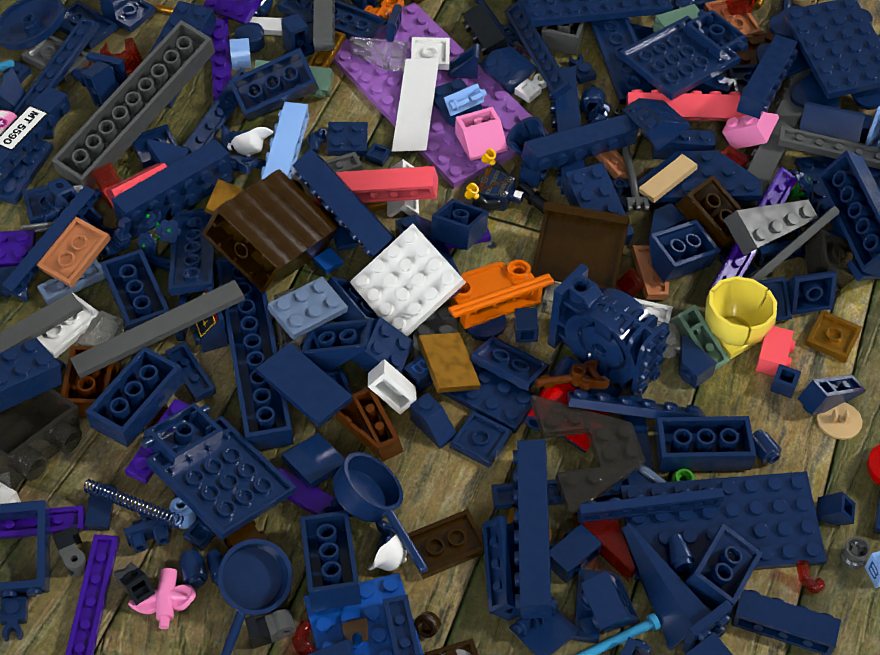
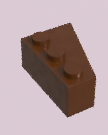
M369 387L352 394L353 400L334 415L339 423L381 461L384 462L404 452L400 439L376 393Z

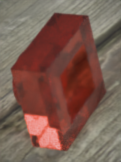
M633 269L627 271L617 281L619 289L631 297H634L645 287L643 281Z

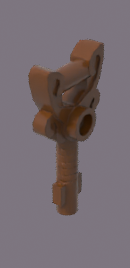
M591 360L582 365L573 364L569 374L540 376V378L535 379V385L537 388H551L553 385L571 383L576 387H581L582 390H589L590 388L607 389L610 379L600 376L597 371L598 360Z

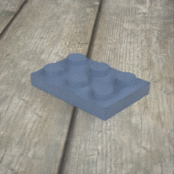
M320 277L268 303L267 309L292 340L346 313L348 306L323 277Z

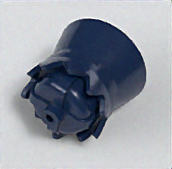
M528 117L519 121L509 131L506 144L522 156L526 141L548 136L545 133L541 119L538 117Z

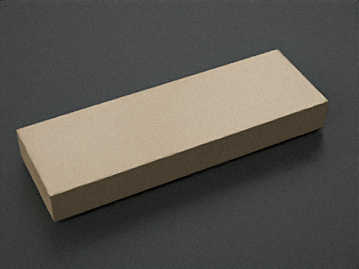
M682 154L640 186L639 193L645 197L647 196L650 201L655 203L697 170V164Z

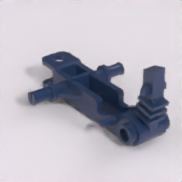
M63 178L55 179L47 185V188L52 193L46 196L45 201L51 208L49 211L41 214L44 222L52 218H58L62 211L70 204V201L78 194L74 187ZM56 185H61L63 188H57ZM100 189L94 190L98 198L102 197L103 194ZM92 206L81 218L111 237V240L101 251L104 257H112L128 249L130 246V238L132 237L129 234L131 219L127 217L120 219L118 227L112 229L103 224V216Z

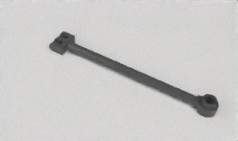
M618 107L612 111L611 118L624 115V108L620 107V113H618ZM622 147L632 196L626 198L627 211H632L633 206H635L636 211H640L641 205H643L644 211H649L647 196L640 197L630 147Z

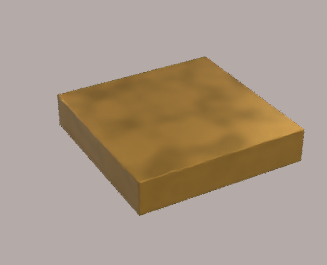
M821 310L806 340L805 346L846 363L863 327Z

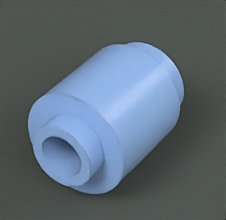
M179 497L171 501L169 509L172 513L175 512L180 516H184V521L178 528L188 529L195 522L196 514ZM180 517L179 522L175 526L181 523L182 517Z

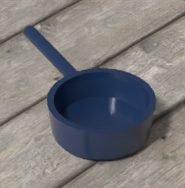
M361 452L351 453L346 457L333 477V490L338 502L349 514L365 522H379L386 517L421 573L427 572V564L394 512L403 501V491L398 479L377 458Z
M263 539L242 541L233 546L220 563L217 574L219 592L226 603L237 610L221 655L232 654L246 614L262 615L273 611L284 602L291 590L293 572L290 561L283 550L270 541Z

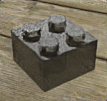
M820 229L804 243L807 275L836 270V288L840 290L855 280V277L846 265L850 260L856 259L847 240Z

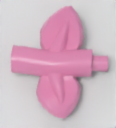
M164 568L160 571L158 587L154 589L155 594L137 606L132 600L129 601L128 605L143 614L156 613V619L160 620L159 628L169 629V623L174 619V610L182 611L186 609L196 597V591L188 584L175 587L178 571L172 568Z

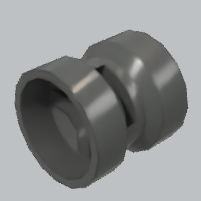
M860 537L848 539L840 555L842 564L852 570L861 568L870 553L868 542Z

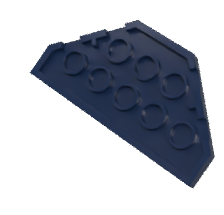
M718 150L676 151L637 182L639 189L640 186L683 154L697 164V170L655 203H678L690 191L712 175L715 176L735 201H760L762 197L761 179Z

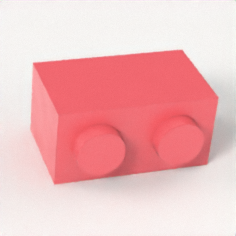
M776 326L772 327L763 338L756 367L757 372L775 376L779 364L790 367L792 358L788 357V355L794 351L796 341L792 340L794 331Z

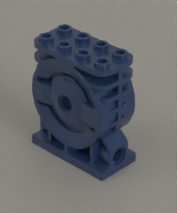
M581 263L554 290L548 345L555 349L562 342L571 348L582 364L591 360H598L597 371L600 376L610 379V382L620 383L619 387L624 390L632 383L630 394L643 395L648 388V384L651 381H656L661 374L659 368L664 361L663 352L667 347L666 339L670 334L669 324L664 321L657 326L658 317L654 314L651 315L641 303L630 295L613 288L600 289L595 282L587 278L589 268Z

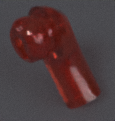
M801 560L796 563L798 578L803 586L814 594H818L819 591L825 589V583L821 578H816L815 580L812 578L808 561Z
M301 621L292 639V644L298 655H307L314 652V647L309 644L307 639L311 631V624L306 621Z

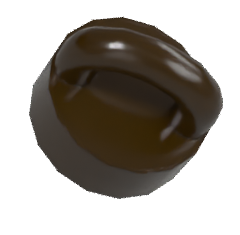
M426 611L422 612L415 619L414 626L418 635L423 638H431L439 631L442 623L436 614Z

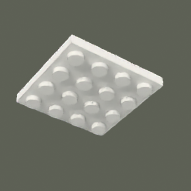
M412 224L357 274L350 283L379 317H382L403 334L409 336L459 290L466 281L419 229Z

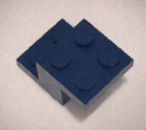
M99 0L103 16L131 33L156 13L155 6L143 0Z

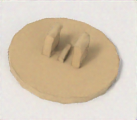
M844 402L825 413L817 414L819 428L831 438L839 440L851 439L857 436L862 429L860 413L848 403Z

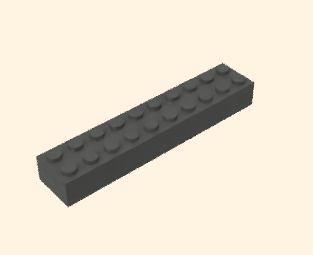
M181 20L53 157L51 161L57 173L75 185L87 186L92 189L215 53L212 38Z

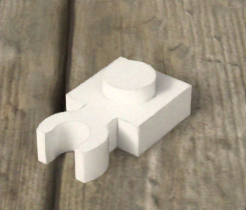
M538 73L534 75L532 81L526 79L515 88L514 94L530 103L542 93V89L546 88L547 84L544 80L539 81L540 74Z

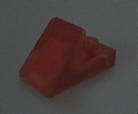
M110 162L91 171L99 189L102 191L103 195L101 198L110 208H113L104 190L121 181Z

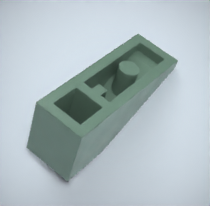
M695 304L670 319L681 338L683 335H686L717 362L715 370L730 361Z

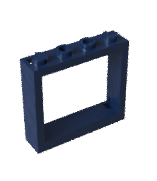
M45 500L0 504V521L37 518V579L0 583L1 598L17 597V595L25 594L28 597H36V595L50 592V507Z

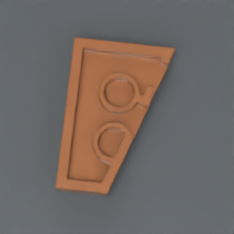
M650 245L632 246L631 254L645 299L666 300L669 293V281L663 282L652 267Z

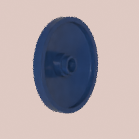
M19 0L12 4L0 15V45L9 50H22L35 46L50 37L60 27L65 18L66 9L62 1Z

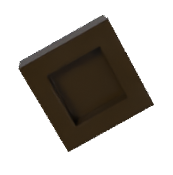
M365 616L340 621L345 640L349 639L353 644L352 636L355 633H360L362 641H368L369 627Z

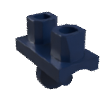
M140 514V520L132 522L133 526L124 528L128 545L132 546L135 553L148 549L146 541L155 538L157 545L160 546L170 542V526Z

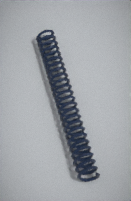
M91 479L86 480L84 483V491L121 507L123 506L128 510L158 520L171 527L178 528L184 521L183 515L180 516L175 512L172 513L171 510H164L160 506L156 507L152 503L148 504L147 501L144 502L140 498L137 499L132 495L129 496V494L124 492L121 493V491L114 490L109 486L106 487L102 483L99 484L94 480L91 481ZM180 517H182L181 523L175 526L179 522Z

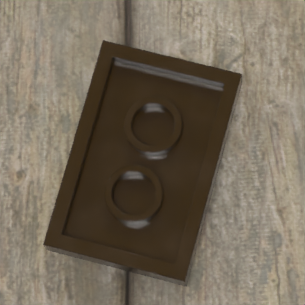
M469 509L408 533L428 566L427 572H420L423 579L484 554L483 535Z

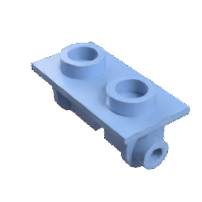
M478 83L444 97L450 116H453L483 103L487 93L485 89H480Z

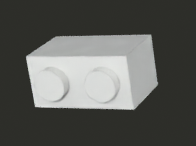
M385 359L368 373V387L399 414H402L410 407V404L417 400L416 386Z

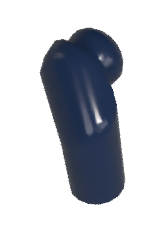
M319 128L308 138L309 149L311 148L317 154L320 152L319 145L325 141L328 135L324 128Z

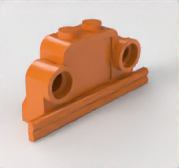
M513 260L508 265L502 262H495L467 271L461 275L466 283L460 288L461 292L450 299L451 307H448V310L454 318L459 317L461 325L464 329H467L501 315L513 313L515 308H528L541 303L543 287L554 284V280L549 273L535 278L530 272L531 267L529 263L524 260Z

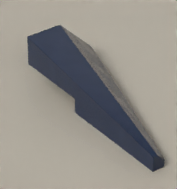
M628 523L621 531L625 534L630 547V554L634 557L638 567L637 572L646 595L660 622L667 641L666 646L671 651L685 640L689 628L709 614L710 611L639 532Z

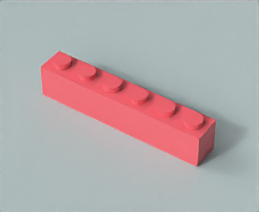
M635 89L628 92L626 96V107L638 98L664 100L686 121L727 122L732 117L746 116V114L737 112L741 92H729V95L721 94L720 91H712L710 94H702V91H690V94H682L670 100L659 90L643 93V90Z
M435 166L336 172L363 203L437 199L438 176ZM312 194L315 203L317 205H322V201Z

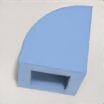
M249 38L229 39L232 69H239L240 67L242 69L251 68Z

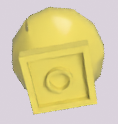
M735 276L720 280L706 297L705 321L729 359L761 343L776 321V299L770 290L767 291L768 288L754 279Z

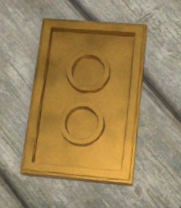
M460 333L418 336L417 342L437 393L479 389L481 384Z

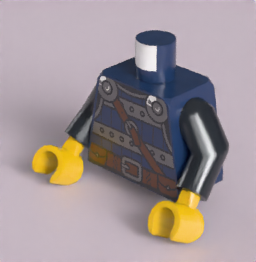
M489 148L482 155L481 160L485 164L489 163L490 166H486L477 185L470 183L466 187L465 197L467 199L473 198V206L481 207L487 211H505L510 201L521 204L524 192L515 190L516 179L497 160H494L496 152Z

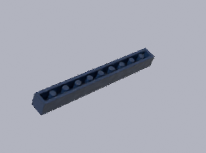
M87 186L79 190L76 197L70 201V204L54 220L51 227L38 239L36 245L29 250L25 258L13 269L10 276L4 280L2 287L7 293L14 297L19 295L38 272V262L75 217L81 219L98 199L96 191Z

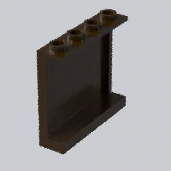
M545 201L543 207L544 217L531 271L533 276L536 278L549 273L554 280V287H558L582 263L589 268L587 278L595 282L600 289H616L630 223L629 216Z

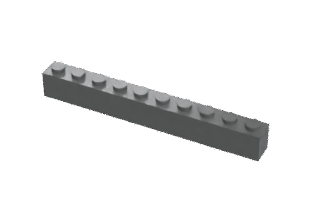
M804 70L790 76L789 86H785L782 93L783 99L779 98L776 105L777 111L773 110L772 114H778L779 119L767 143L757 145L759 148H754L750 158L752 162L748 161L745 169L761 179L762 196L776 174L787 151V147L777 145L780 127L785 126L797 129L803 112L802 107L792 102L790 98L791 91L811 71ZM736 201L742 209L755 208L759 201Z

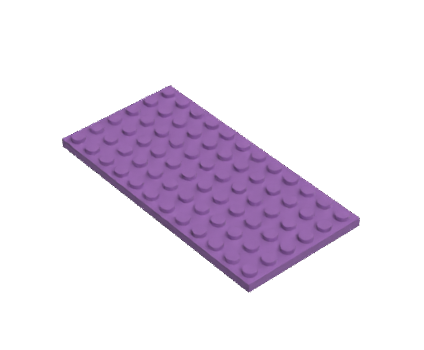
M416 3L402 8L401 24L393 42H386L387 28L367 46L346 38L333 60V63L394 127L396 126L406 59H411L412 37L450 38L449 62L465 52ZM479 64L478 79L461 78L468 87L478 83L480 89H485L487 96L484 97V102L481 103L482 109L494 108L501 120L505 140L515 124L525 118L532 117L506 90L483 72ZM438 70L435 87L459 78H450L448 70ZM433 105L427 150L418 152L431 166H435L436 171L454 189L483 174L486 166H490V164L483 163L481 158L473 161L469 160L455 135V127L449 125ZM507 145V151L497 153L494 160L502 164L519 155V153Z

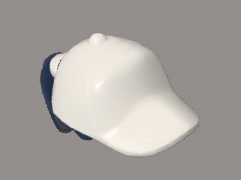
M222 124L221 142L227 151L236 150L239 154L250 157L261 152L264 139L274 132L266 127H257L251 131L230 132L229 128Z
M381 520L375 522L378 531L382 535L377 545V554L373 559L374 563L367 568L369 571L376 567L386 571H393L407 560V550L391 524Z

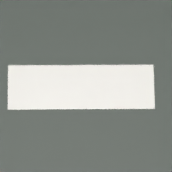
M439 58L406 59L392 151L427 150Z

